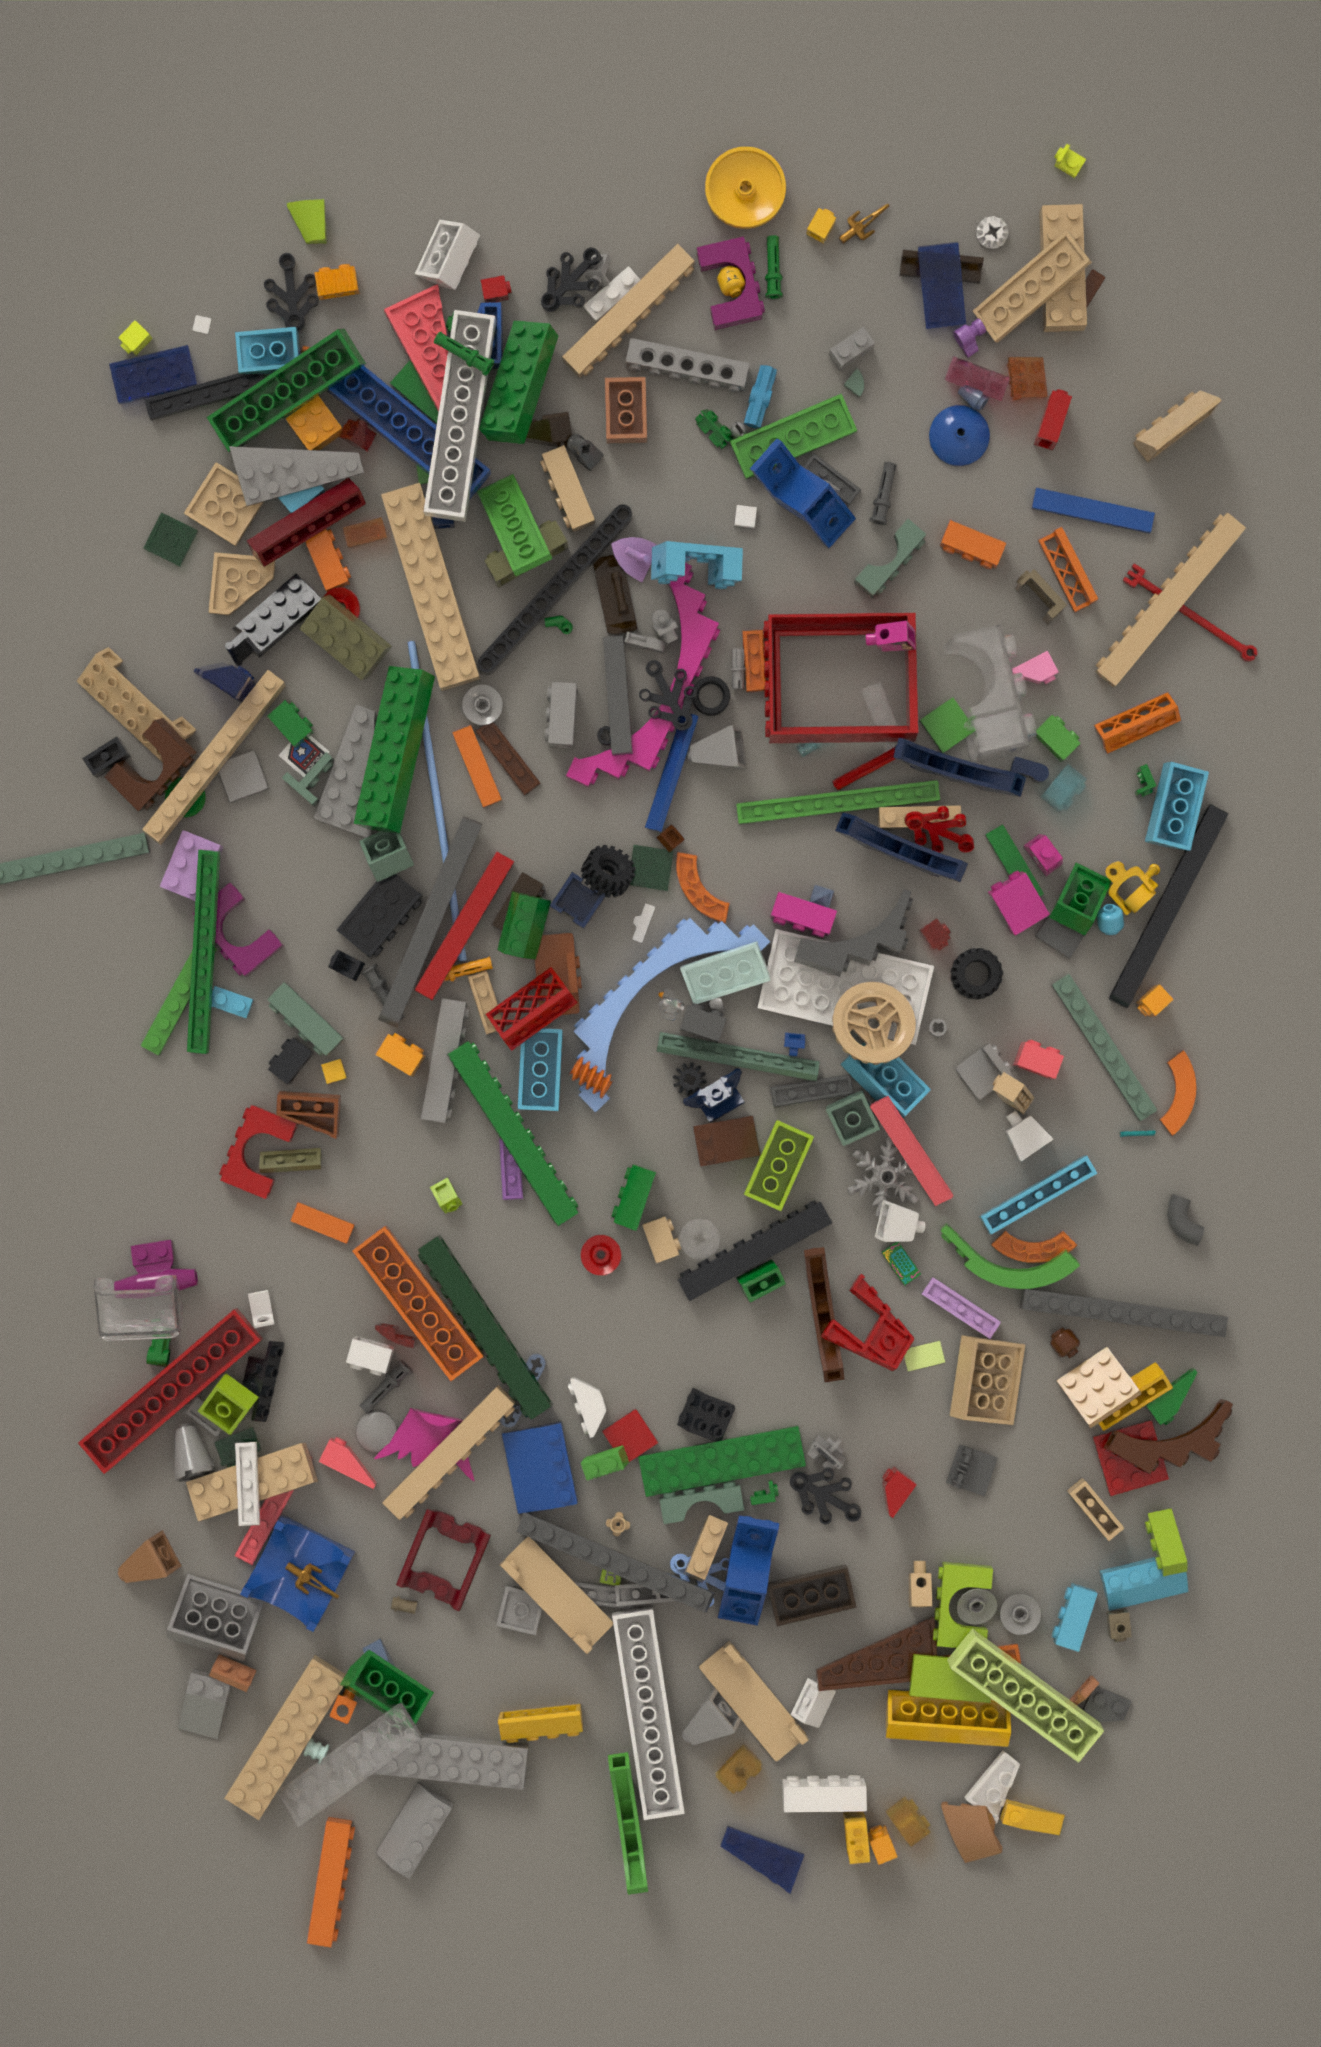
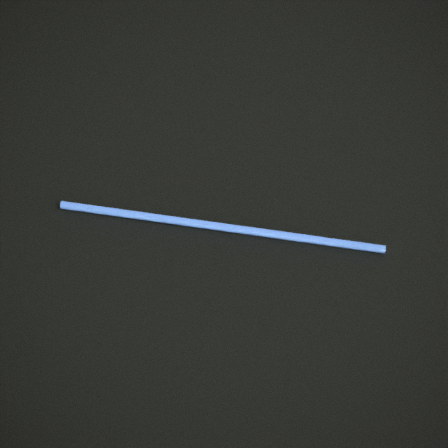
M409 641L407 644L411 668L420 669L415 641ZM426 715L422 737L444 863L449 846L428 717ZM456 889L449 902L453 924L459 916ZM465 947L458 957L459 962L467 960Z

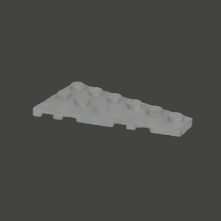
M355 705L314 819L367 838L371 836V830L354 824V819L375 730V711Z

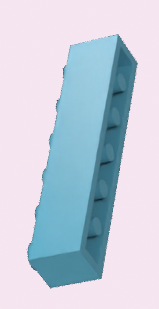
M1084 1155L981 1214L979 1218L987 1232L993 1234L1096 1175L1097 1172L1088 1156Z

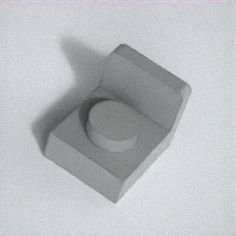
M601 254L600 262L597 265H591L584 272L586 279H594L599 283V287L609 285V280L606 276L611 261L609 254ZM596 255L591 257V261L596 258Z

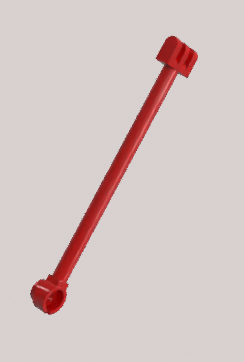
M1133 564L1132 569L1138 573L1136 574L1129 570L1127 575L1133 578V580L1124 577L1122 581L1133 589L1139 584L1151 593L1159 595L1162 590L1142 577L1146 572L1143 568ZM1184 604L1178 610L1240 653L1242 660L1251 662L1257 656L1256 647L1240 643ZM1248 649L1253 651V656L1247 655Z

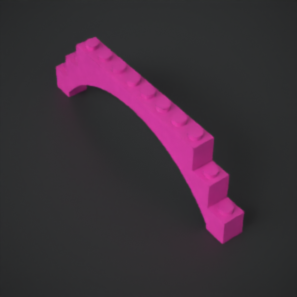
M685 563V576L678 578V581H670L669 584L678 608L681 624V651L677 669H684L687 673V679L683 683L678 699V705L681 709L685 698V688L688 686L694 687L692 681L695 676L699 677L703 666L700 664L703 658H708L712 650L709 645L712 640L716 641L721 631L718 629V622L698 614L699 611L703 612L707 601L704 600L706 594L685 585V583H690L694 574L691 572L692 566ZM680 672L677 677L679 679L683 678L684 673ZM674 677V680H673L672 685H671V688H670L671 692H672V690H673L674 683H675V680H676L675 677ZM688 690L687 695L690 696L692 690ZM661 704L659 707L661 711L674 714L669 706ZM651 718L639 731L631 736L633 754L612 756V750L610 749L583 759L575 757L566 777L589 788L590 784L594 785L598 778L597 770L618 780L621 776L625 777L629 769L627 762L650 772L651 768L655 769L660 760L657 757L660 749L665 750L669 741L666 736L669 731L673 732L675 727L670 721Z

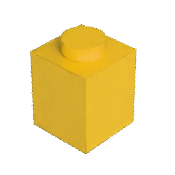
M818 208L807 228L806 234L824 244L836 222L834 213L828 209L822 210Z

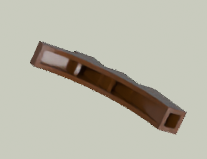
M820 1247L804 1250L806 1279L824 1383L845 1380L840 1346L820 1337L828 1323L833 1319L835 1320L825 1249Z
M1220 1399L1212 1412L1200 1424L1188 1432L1173 1438L1139 1440L1113 1430L1103 1448L1149 1474L1158 1467L1159 1458L1175 1467L1181 1468L1189 1460V1452L1205 1461L1212 1462L1218 1456L1221 1445L1214 1439L1221 1434L1223 1429L1221 1426L1230 1417L1233 1404L1227 1400Z

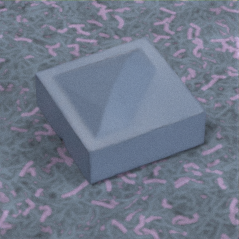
M814 885L809 902L829 908L834 891Z

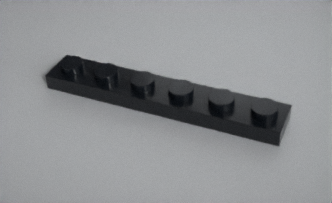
M237 373L144 399L150 420H155L237 397L265 377L264 374Z

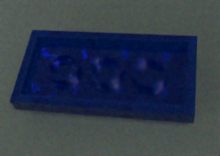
M958 241L917 246L926 329L966 324Z
M188 345L109 363L119 404L198 385Z

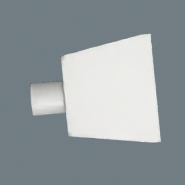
M1016 1110L1006 1116L1012 1127L1005 1132L1019 1161H1023L1053 1140L1032 1116L1028 1115L1022 1119Z
M883 1200L875 1238L884 1242L913 1241L915 1232L923 1233L925 1231V1222L918 1220L919 1213Z

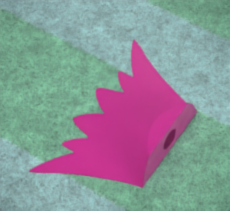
M410 1408L390 1443L374 1459L383 1458L398 1450L397 1459H401L411 1452L412 1467H416L463 1419ZM467 1457L464 1461L460 1459L456 1464L467 1477L475 1481L469 1458Z

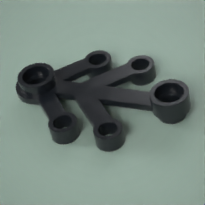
M593 247L587 248L583 253L584 261L571 275L570 265L574 262V257L568 252L562 253L560 256V261L562 262L561 285L557 289L556 280L560 277V272L555 267L547 269V292L541 298L543 309L548 312H554L560 305H574L581 308L585 304V298L580 294H575L573 297L562 296L567 291L588 290L591 293L598 291L599 283L594 279L576 282L591 265H597L600 262L601 254ZM596 255V258L591 261V257ZM569 256V260L565 262V258ZM555 271V275L551 277V272ZM595 283L594 288L590 289V285ZM581 298L580 303L576 304V300ZM551 299H554L553 304L550 305V304H549L550 300H551Z
M284 253L279 258V264L285 272L287 293L277 286L273 279L265 280L264 288L267 292H273L289 305V312L280 307L277 300L273 298L266 302V307L270 312L277 313L285 320L286 328L296 327L297 331L300 332L305 326L304 317L312 307H316L319 304V299L316 294H309L306 298V303L299 311L297 310V303L310 287L316 285V280L313 274L305 275L303 283L295 291L293 268L296 265V261L292 254ZM290 260L291 265L285 266L284 262ZM310 277L314 279L311 284L307 283V279ZM270 282L274 284L271 289L267 288V284ZM312 297L316 298V302L313 304L309 302V299ZM275 302L276 307L270 308L269 304ZM293 320L299 321L296 326H293L291 323Z
M657 660L649 661L646 665V672L649 676L655 678L664 696L651 693L648 689H642L639 692V697L643 702L651 701L669 706L674 713L664 712L659 707L652 706L648 711L649 716L652 719L659 718L670 721L680 731L689 729L693 723L689 712L693 699L697 696V691L693 686L685 688L684 695L686 698L681 709L678 705V699L683 683L687 679L686 671L684 669H677L674 676L676 680L671 692L662 675L663 667L661 663ZM652 665H657L655 671L650 670ZM680 672H683L684 677L679 679L677 677ZM688 690H694L692 696H688L687 692ZM648 692L649 696L645 699L642 698V694ZM657 709L658 714L656 716H652V711ZM685 717L686 721L679 723V718Z
M826 1467L822 1472L811 1475L801 1471L792 1474L790 1486L793 1490L799 1492L802 1512L809 1515L814 1511V1504L809 1501L807 1493L809 1491L815 1496L820 1513L819 1520L822 1524L827 1525L832 1520V1514L827 1510L825 1501L844 1511L847 1520L855 1522L860 1519L862 1510L859 1505L854 1503L848 1504L830 1494L841 1490L849 1491L852 1486L851 1479L844 1477L840 1482L817 1487L812 1483L821 1480L831 1481L833 1479L834 1471L832 1468ZM825 1472H830V1473H831V1476H830V1477H826V1476L824 1475V1473H825ZM801 1478L804 1482L799 1484L796 1480ZM843 1482H848V1483H849V1486H848V1487H844V1486L842 1485V1483H843ZM810 1505L812 1509L806 1510L804 1506ZM850 1509H856L857 1513L852 1514ZM822 1516H829V1520H824Z

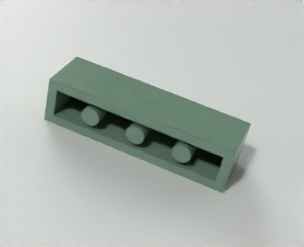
M283 982L267 999L270 1002L269 1007L276 1014L280 1012L284 1015L283 1021L291 1028L295 1026L300 1031L298 1035L305 1042L310 1040L315 1045L313 1049L320 1056L323 1054L329 1056L345 1039L287 983Z

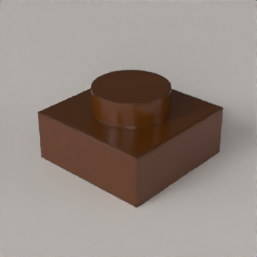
M672 824L656 837L669 853L685 840Z

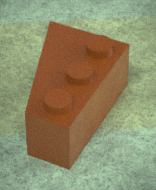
M280 1091L277 1094L276 1115L337 1139L339 1136L341 1095Z

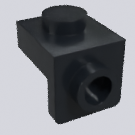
M336 950L335 954L331 957L328 967L357 981L365 963L340 950Z

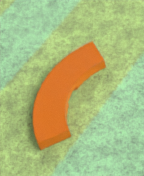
M677 852V876L686 898L705 916L718 922L726 923L729 903L715 898L704 888L697 872V856Z
M1184 1050L1167 1062L1174 1077L1175 1096L1170 1108L1159 1120L1171 1136L1178 1132L1187 1121L1196 1097L1194 1069Z
M1004 1231L991 1246L1003 1255L1017 1261L1043 1263L1050 1261L1064 1249L1069 1252L1072 1251L1077 1244L1064 1231L1042 1242L1022 1241Z

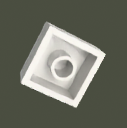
M356 1336L352 1339L346 1363H349L351 1368L357 1370L367 1368L370 1369L369 1373L381 1376L389 1371L395 1347Z

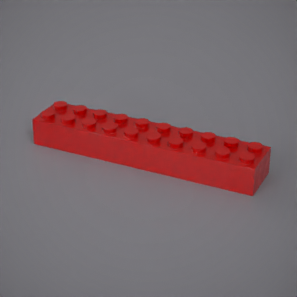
M238 1308L232 1310L80 1440L78 1444L103 1474L107 1473L263 1340V1338Z

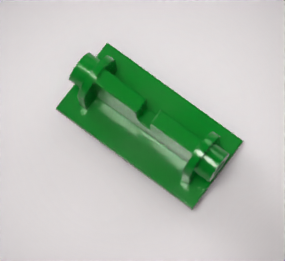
M702 410L703 416L699 414L695 418L697 421L696 425L705 434L710 430L713 431L708 438L717 448L720 447L722 450L727 446L725 441L734 440L730 429L719 423L718 416L712 410Z

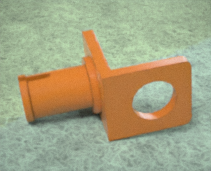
M346 1688L343 1695L338 1694L331 1710L330 1718L348 1724L357 1704L354 1701L355 1694ZM340 1705L348 1708V1714L345 1717H340L337 1714L336 1710Z

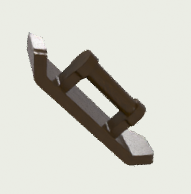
M614 555L600 557L593 563L607 633L617 635L636 631L638 627L626 573L620 567Z

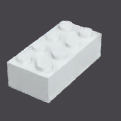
M814 1775L807 1776V1779H799V1776H787V1779H782L784 1812L867 1811L866 1784L864 1778H860L859 1775H849L848 1778L830 1775L828 1779H819V1776Z

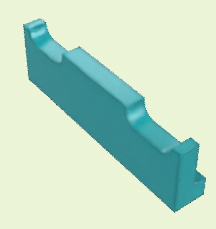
M1156 1130L1120 1132V1137L1155 1136Z

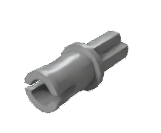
M736 648L732 650V668H730V671H732V689H745L744 671L746 668H744V650Z

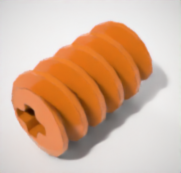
M580 1057L570 1074H573L572 1081L580 1078V1086L586 1082V1089L589 1090L591 1087H594L593 1094L601 1091L600 1098L602 1099L613 1081H610L611 1074L603 1077V1069L597 1073L598 1066L595 1065L590 1069L591 1062L588 1061L583 1064L584 1058Z

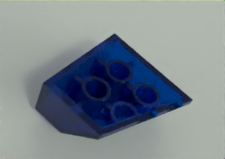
M222 662L198 667L193 671L240 703L244 701L256 685L253 681L254 677L240 665L236 668L233 665Z

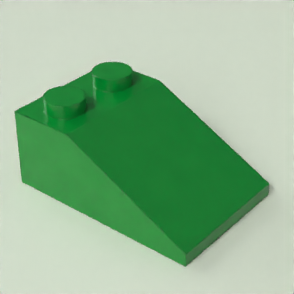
M1076 862L1049 918L1086 936L1112 881Z

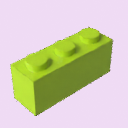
M1172 1508L1148 1513V1521L1145 1522L1147 1534L1151 1533L1152 1536L1150 1545L1152 1552L1156 1551L1157 1557H1155L1157 1569H1161L1163 1577L1187 1572L1188 1562Z

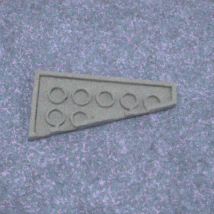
M229 446L246 506L364 473L359 453Z

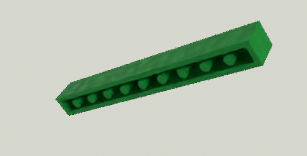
M466 1041L446 1055L557 1226L561 1225L578 1214L576 1208L579 1206L573 1197L569 1198L565 1191L568 1189L562 1180L558 1181L554 1174L557 1171L551 1162L547 1164L543 1157L546 1154L540 1145L536 1147L532 1141L535 1137L530 1129L525 1130L521 1124L524 1120L519 1112L514 1113L511 1105L513 1103L507 1094L503 1096L500 1091L502 1086L496 1077L492 1078L488 1071L491 1068L485 1060L481 1061L477 1054L480 1051L474 1042L470 1044L469 1041Z

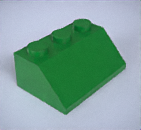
M512 891L497 950L507 955L536 960L551 900Z
M634 1164L632 1168L627 1167L624 1179H627L625 1187L621 1186L617 1198H620L621 1201L619 1207L614 1206L611 1215L612 1218H615L613 1223L637 1231L656 1174L655 1171Z

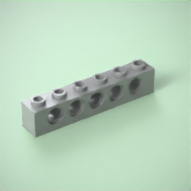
M630 338L626 357V366L632 371L640 372L641 369L647 370L651 375L660 376L665 374L674 380L684 378L693 384H700V382L708 383V386L712 388L727 387L729 391L736 393L745 389L750 364ZM645 354H650L653 360L651 362H644L642 357ZM665 358H669L673 361V364L667 367L662 364V361ZM683 363H691L693 368L685 371L681 367ZM703 367H710L712 373L705 375L701 370ZM729 371L732 373V377L724 379L721 373Z

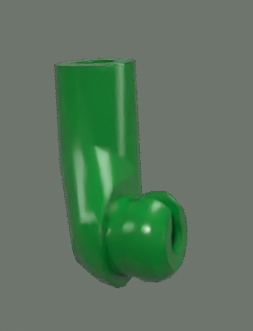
M562 615L544 618L546 628L556 626L563 634L567 635L573 630L572 623Z

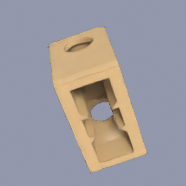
M913 1561L914 1573L909 1574V1607H932L931 1573H926V1561ZM917 1579L923 1580V1587L917 1586Z

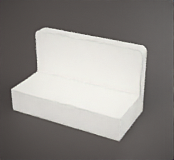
M807 1678L791 1716L804 1724L819 1728L836 1691H818L817 1682Z

